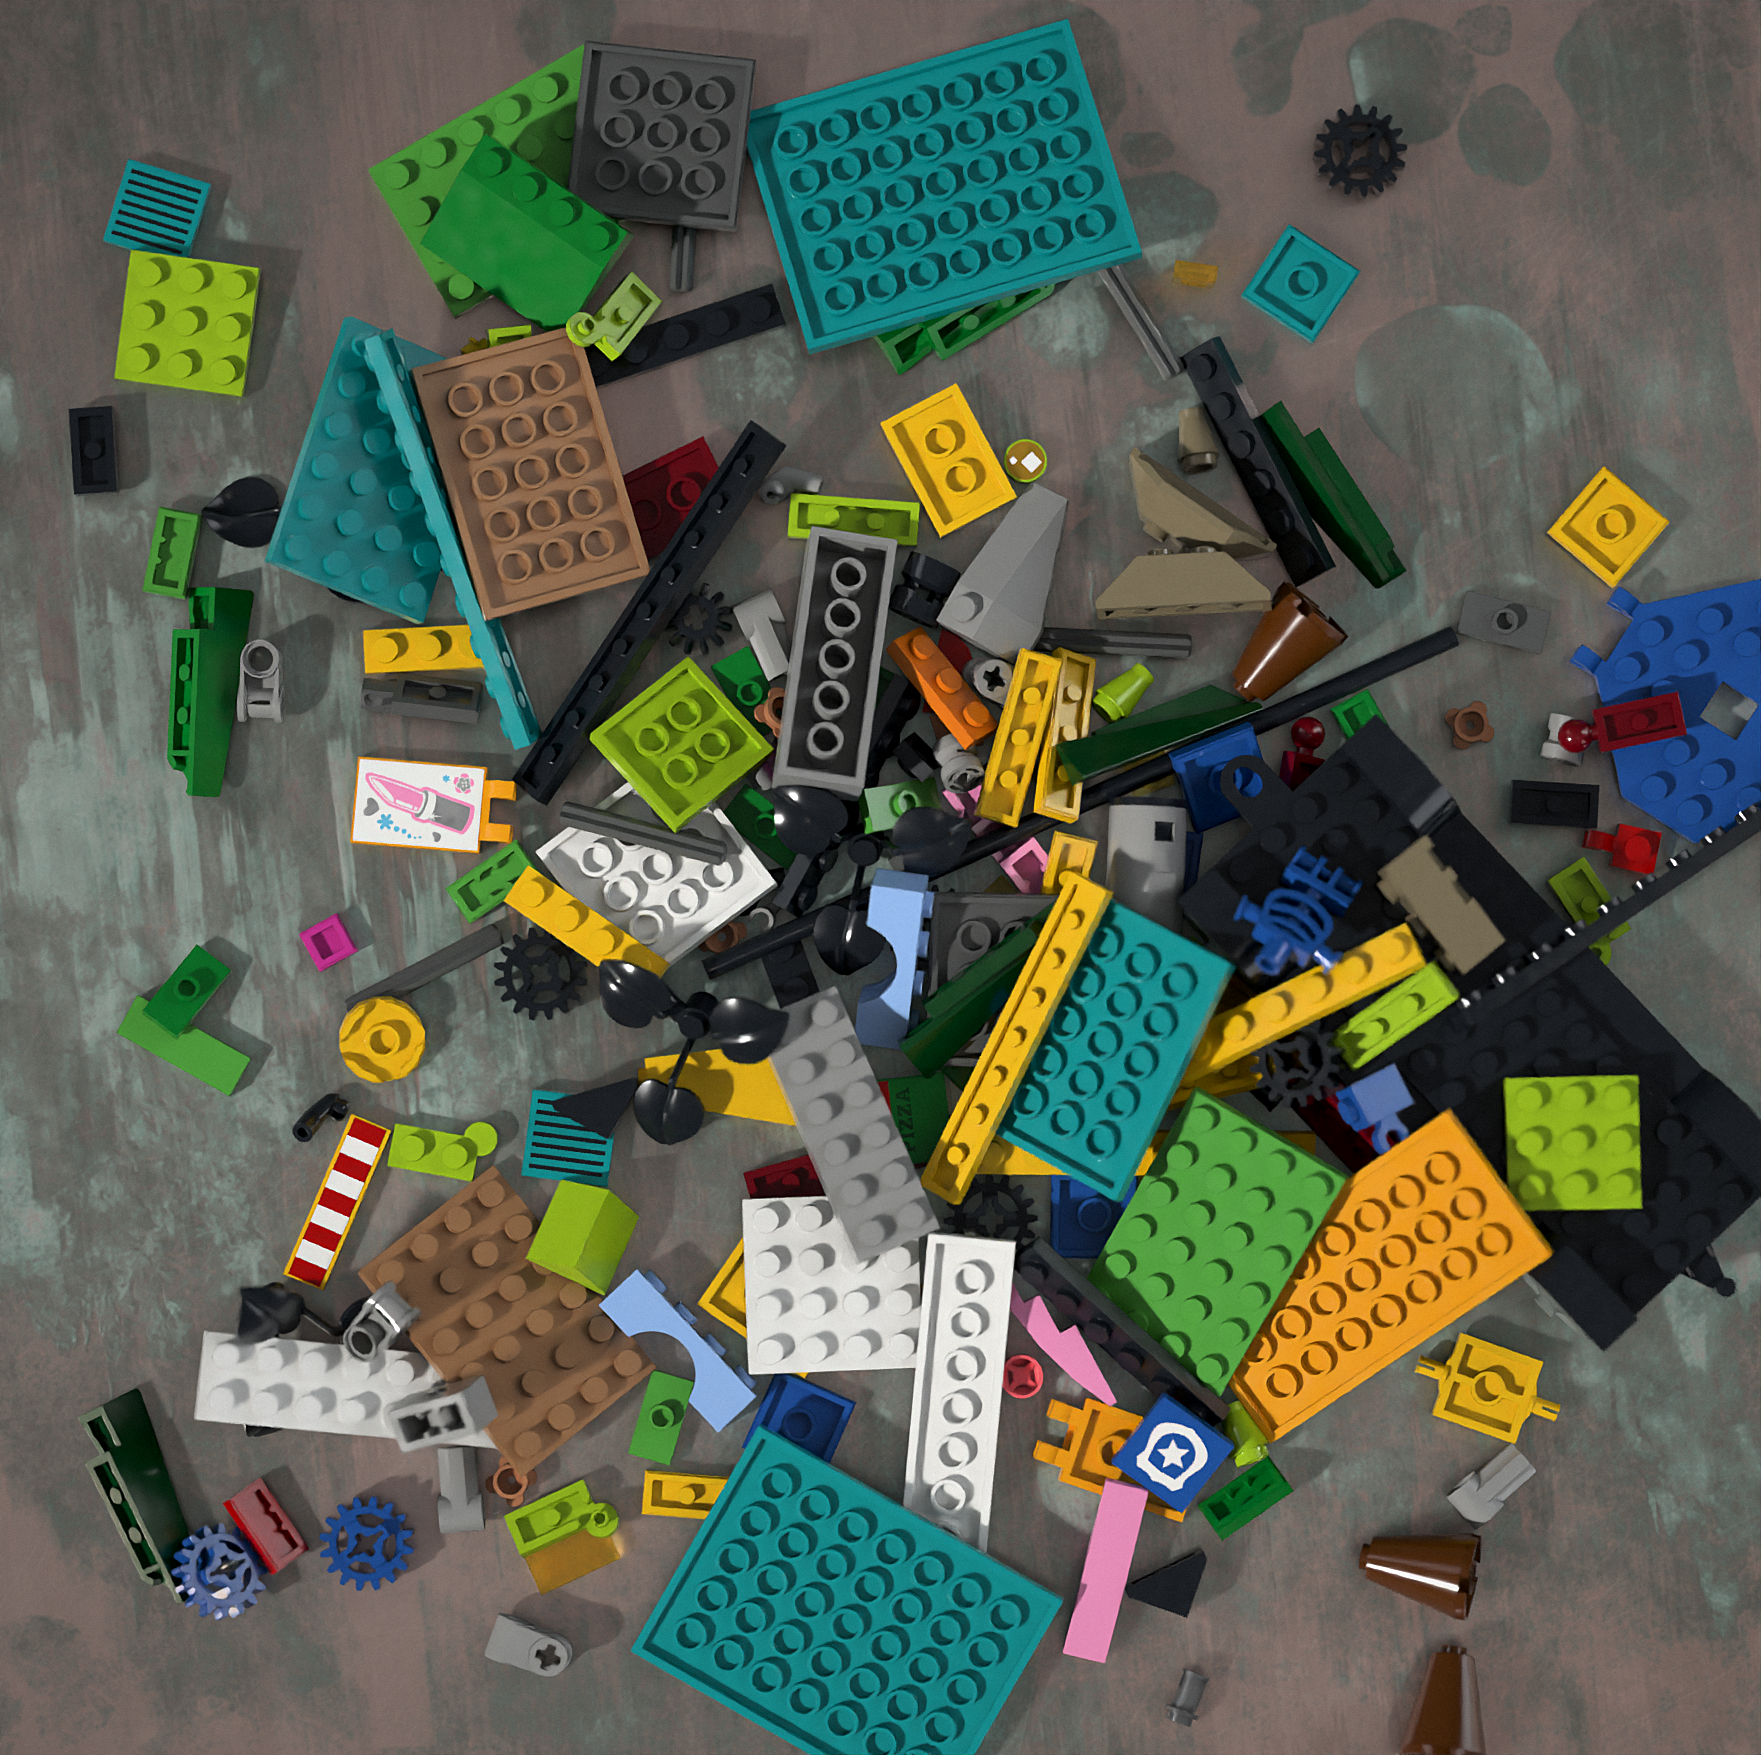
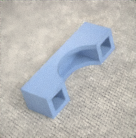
M882 868L876 869L871 886L867 925L880 932L890 942L896 954L897 967L885 979L873 984L864 985L862 988L855 1025V1033L860 1044L901 1050L897 1041L919 1025L920 1010L913 1009L914 996H922L925 971L917 969L919 957L926 958L930 938V932L922 931L924 917L931 918L935 892L927 891L929 875Z
M639 1268L636 1269L599 1306L628 1337L647 1331L663 1332L678 1339L688 1349L694 1361L696 1372L695 1385L688 1401L717 1432H720L757 1396L752 1389L757 1382L740 1364L733 1369L723 1359L722 1356L727 1350L711 1333L703 1337L692 1326L698 1319L681 1301L674 1306L662 1294L668 1287L651 1269L645 1274Z

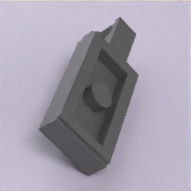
M398 673L397 679L391 680L364 678L361 690V709L415 718L421 717L478 724L484 684L482 682Z

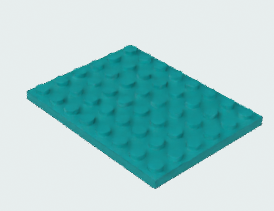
M1068 19L751 111L747 149L809 355L1142 258L1138 237Z
M759 1424L630 1651L810 1755H975L1063 1603L1064 1598L764 1425Z

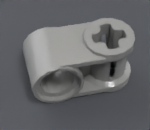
M262 639L253 640L246 644L242 650L240 657V683L237 694V716L239 722H246L247 718H274L276 723L283 722L285 710V690L283 685L284 658L280 648L272 642ZM259 648H268L273 655V663L266 671L258 672L252 665V655ZM253 701H270V704H269V705H259V704H252V702H253Z
M976 657L966 663L961 677L976 696L997 705L999 709L1003 710L1015 667L1001 660ZM985 671L986 674L991 677V681L989 684L988 681L983 678Z
M392 1281L384 1284L369 1298L363 1306L362 1312L345 1331L343 1343L349 1355L357 1361L369 1362L393 1345L422 1313L417 1307L412 1309L395 1291L396 1285Z
M498 1613L484 1655L508 1666L522 1668L541 1676L551 1677L559 1674L569 1665L573 1651L569 1641L562 1635L537 1627L522 1618L506 1613ZM553 1645L556 1647L555 1654L561 1657V1660H556L551 1665L545 1663L546 1655L540 1652Z

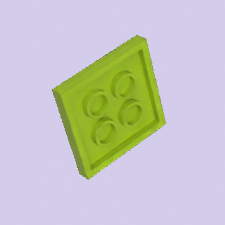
M131 250L114 378L244 397L261 268Z
M689 656L590 733L589 739L675 834L769 759L774 752V748Z
M1638 1076L1504 1078L1506 1187L1523 1211L1642 1208Z

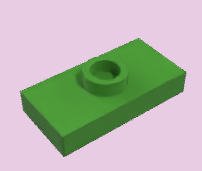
M159 506L142 589L143 592L187 600L203 520L202 514Z
M930 777L924 782L913 780L863 789L858 799L865 834L892 830L899 816L913 807L929 806L942 810L935 777Z
M516 839L445 889L469 924H472L504 902L503 900L528 865L538 872L539 870Z
M658 1370L652 1371L628 1454L670 1466L695 1381Z

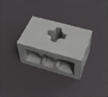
M481 1375L409 1394L390 1409L387 1415L402 1453L477 1434L494 1420L498 1413L485 1378Z

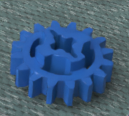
M373 1495L368 1505H364L360 1496L353 1498V1509L350 1510L343 1503L337 1506L341 1516L339 1519L332 1516L326 1518L325 1522L332 1528V1531L320 1534L319 1539L329 1542V1548L320 1552V1556L325 1558L332 1557L333 1563L328 1567L327 1571L328 1573H333L339 1569L343 1573L340 1584L345 1585L352 1578L356 1580L357 1591L363 1590L366 1581H371L374 1590H379L382 1584V1577H385L391 1583L397 1580L396 1573L393 1570L395 1567L401 1570H406L409 1567V1564L402 1556L403 1554H412L415 1551V1547L405 1544V1539L414 1534V1529L402 1528L401 1523L408 1516L406 1513L395 1517L392 1514L394 1502L390 1501L384 1508L378 1507V1496ZM372 1514L385 1521L380 1525L366 1524L358 1515ZM344 1526L349 1538L347 1549L340 1553L339 1535ZM383 1531V1535L377 1538V1542L373 1545L374 1554L368 1549L363 1552L359 1551L355 1555L351 1554L362 1541L359 1533L362 1532L364 1536L368 1537ZM394 1533L396 1549L392 1560H390L385 1550L387 1538ZM355 1561L369 1563L376 1571L362 1572L352 1568L350 1565Z
M224 1523L213 1526L211 1530L206 1525L195 1531L196 1536L192 1534L182 1541L186 1549H182L174 1555V1558L181 1562L182 1566L172 1570V1575L182 1577L183 1583L176 1587L175 1590L177 1593L187 1591L189 1595L185 1603L187 1608L197 1603L200 1605V1617H205L214 1611L216 1621H220L228 1617L229 1614L234 1618L244 1613V1608L248 1609L258 1602L253 1594L264 1591L266 1587L262 1582L258 1581V1577L268 1573V1570L265 1567L258 1566L257 1560L260 1558L256 1552L251 1550V1545L247 1539L241 1540L239 1538L240 1529L238 1526L226 1533ZM226 1567L230 1568L229 1571L220 1576L219 1574L210 1576V1573L218 1568H221V1570Z

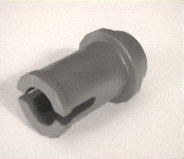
M1183 1668L1172 1703L1165 1706L1169 1710L1166 1718L1191 1727L1193 1719L1198 1720L1199 1718L1195 1713L1210 1678Z

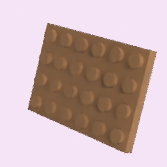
M566 327L412 368L409 371L417 392L443 487L447 493L451 514L461 540L462 551L471 574L484 621L643 578L648 575L650 567L584 347L577 346L570 340Z
M493 1165L360 1269L357 1274L373 1294L384 1284L392 1281L396 1285L395 1291L412 1309L417 1307L422 1312L414 1324L405 1331V1334L446 1385L481 1375L484 1376L498 1416L485 1426L483 1431L522 1478L657 1367L632 1336L628 1337L599 1306L603 1300L596 1291L525 1259L541 1223Z

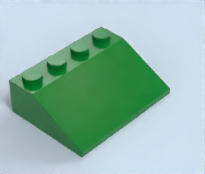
M484 134L460 170L420 244L541 329L550 332L565 328L570 317L584 311L634 237V234L498 139Z

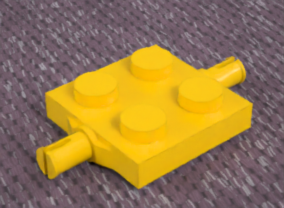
M1459 1332L1454 1350L1445 1361V1364L1420 1355L1417 1362L1431 1366L1433 1370L1416 1364L1414 1372L1439 1380V1393L1431 1413L1434 1416L1513 1444L1516 1443L1522 1423L1528 1418L1530 1413L1550 1419L1553 1422L1557 1419V1414L1546 1411L1542 1407L1559 1412L1561 1404L1537 1397V1380L1543 1361Z

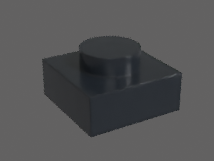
M916 732L905 738L892 751L898 758L897 762L900 768L912 778H918L921 782H924L940 768L935 762L933 750Z

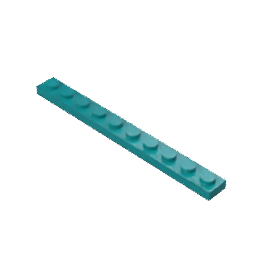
M393 328L381 331L363 340L366 346L364 349L365 361L369 369L375 372L381 387L379 391L381 404L384 410L391 414L395 424L394 436L396 445L403 455L406 454L412 470L410 472L412 488L418 496L421 495L426 508V526L430 534L437 538L442 552L440 554L442 569L447 577H451L456 589V607L459 614L467 619L470 627L472 650L475 656L482 660L487 673L485 676L487 691L493 699L497 700L502 714L500 717L502 731L507 739H511L515 750L529 746L539 739L542 731L500 617L484 621L471 574L462 551L461 540L451 514L447 493L443 487L417 392Z

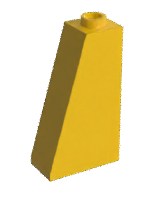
M721 1049L689 1053L677 1080L676 1087H685L692 1090L700 1098L704 1105V1111L796 1126L767 1058L756 1064L744 1065L728 1060L723 1055ZM680 1054L644 1058L645 1068H638L639 1086L647 1079H657L668 1085L669 1078Z

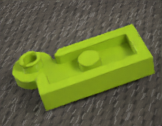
M631 271L619 282L593 316L585 312H578L570 317L566 323L567 335L577 346L589 347L594 343L613 361L622 354L661 304L662 300Z
M1585 857L1580 858L1546 881L1574 924L1584 919L1590 925L1601 917L1596 909L1612 899ZM1626 921L1590 945L1589 948L1607 965L1612 957V949L1609 943L1621 937L1632 928Z
M486 1122L471 1124L465 1130L463 1136L395 1123L387 1166L472 1182L475 1177L478 1156H486L495 1150L498 1144V1134L495 1128Z
M583 1479L504 1515L517 1549L523 1558L585 1529L596 1538L610 1537L616 1532L620 1522L618 1513L611 1505L607 1503H594Z

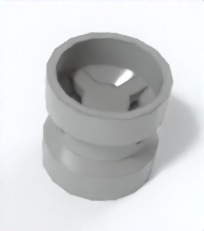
M1551 713L1547 726L1550 730L1549 739L1543 742L1540 756L1558 763L1581 767L1585 753L1567 752L1558 741V731L1561 725L1567 720L1578 718Z
M952 733L942 737L935 743L932 753L936 764L942 768L940 776L946 790L952 793H964L975 789L983 782L985 770L980 759L976 757V745L965 750Z

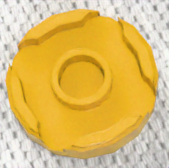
M374 996L357 1003L345 1015L339 1029V1048L345 1064L358 1077L373 1083H385V1081L406 1077L418 1066L425 1051V1029L419 1015L406 1002L391 996Z

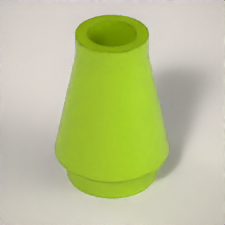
M1136 663L1131 669L1095 690L1096 696L1092 699L1091 705L1107 723H1115L1130 716L1148 687L1155 680L1143 665Z
M1238 1400L1228 1404L1227 1406L1231 1409L1222 1421L1224 1435L1234 1442V1448L1228 1454L1229 1460L1234 1459L1237 1468H1242L1269 1456L1270 1454L1266 1447L1269 1444L1268 1440L1241 1402Z

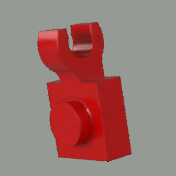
M1617 824L1615 835L1589 829V831L1585 830L1581 848L1611 854L1608 867L1648 875L1651 872L1654 873L1662 832L1625 824Z

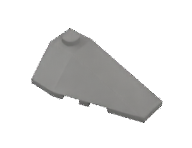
M1030 482L959 579L936 621L947 631L957 635L962 640L1013 666L1016 665L1021 648L1033 651L1044 630L1048 593L1052 591L1054 581L1052 573L1056 553L1060 551L1070 501L1034 482Z

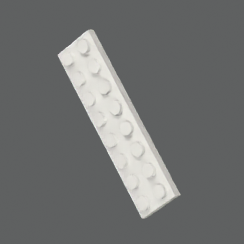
M930 1232L928 1233L903 1506L987 1554L1016 1240Z
M204 1331L194 1419L397 1439L387 1412L409 1394L443 1386L446 1383L421 1352L386 1349L371 1361L360 1362L349 1355L344 1344L274 1337L260 1343H246L237 1334ZM483 1429L474 1435L443 1442L447 1444L497 1448Z

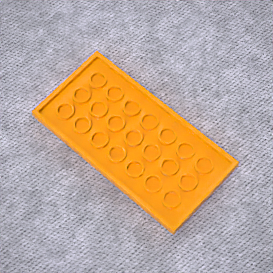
M1450 1108L1346 1179L1230 1379L1229 1387L1270 1444L1552 1255V1249Z

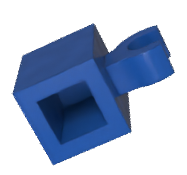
M1394 1064L1382 1068L1335 1093L1339 1099L1338 1109L1342 1118L1347 1124L1352 1125L1355 1132L1375 1124L1372 1143L1379 1154L1391 1150L1386 1141L1387 1132L1393 1133L1398 1143L1409 1136L1407 1128L1399 1121L1395 1113L1414 1102Z

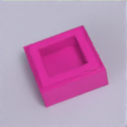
M338 913L299 934L319 972H323L359 952Z

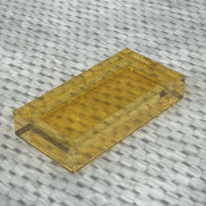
M587 1529L525 1557V1561L541 1595L621 1559L612 1536L603 1539L596 1538Z

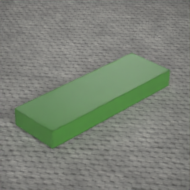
M137 995L116 1033L224 1094L232 1096L252 1058L192 1024L176 1040L143 1015V1009L150 1001Z

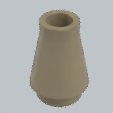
M1191 407L1179 411L1177 462L1183 466L1184 473L1200 474L1216 469L1218 466L1217 458H1219L1220 453L1206 421L1204 409L1201 407Z

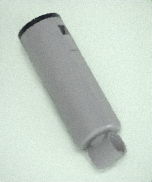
M1110 797L1106 889L1114 892L1111 897L1112 899L1183 935L1184 908L1177 900L1184 895L1188 801L1163 797Z

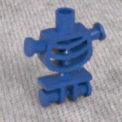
M1304 845L1301 846L1293 861L1287 867L1281 880L1282 883L1294 890L1277 889L1271 892L1263 907L1247 901L1248 896L1243 895L1234 920L1237 921L1241 917L1256 923L1252 937L1265 944L1256 958V964L1268 974H1278L1288 958L1302 967L1306 966L1314 958L1324 966L1323 972L1327 975L1336 967L1344 955L1340 951L1337 953L1333 952L1325 945L1333 930V920L1324 908L1343 918L1364 881L1359 879L1356 882L1343 874L1345 869L1340 866L1335 873L1325 868L1328 859L1323 856L1320 860L1305 852L1307 847ZM1320 876L1329 882L1326 884L1317 878Z

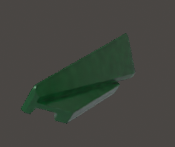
M1279 401L1261 414L1260 417L1312 519L1372 586L1379 589L1405 573L1404 565L1393 550L1395 546L1390 535L1321 429L1317 428L1304 437L1282 401Z
M1208 685L1094 730L1090 737L1057 744L1056 748L1072 786L1228 726L1263 710V706L1261 703L1246 701L1213 685Z
M1056 900L922 1000V1004L930 1014V1017L897 1042L903 1053L926 1079L932 1078L1010 997L1055 906Z
M133 1389L78 1417L100 1455L86 1461L85 1464L142 1580L153 1587L164 1584L171 1589L175 1601L180 1604L185 1602L189 1595L187 1591L177 1593L175 1590L183 1582L182 1577L172 1575V1570L182 1566V1563L177 1561L174 1555L176 1552L186 1549L182 1541L190 1535L141 1392L138 1389Z

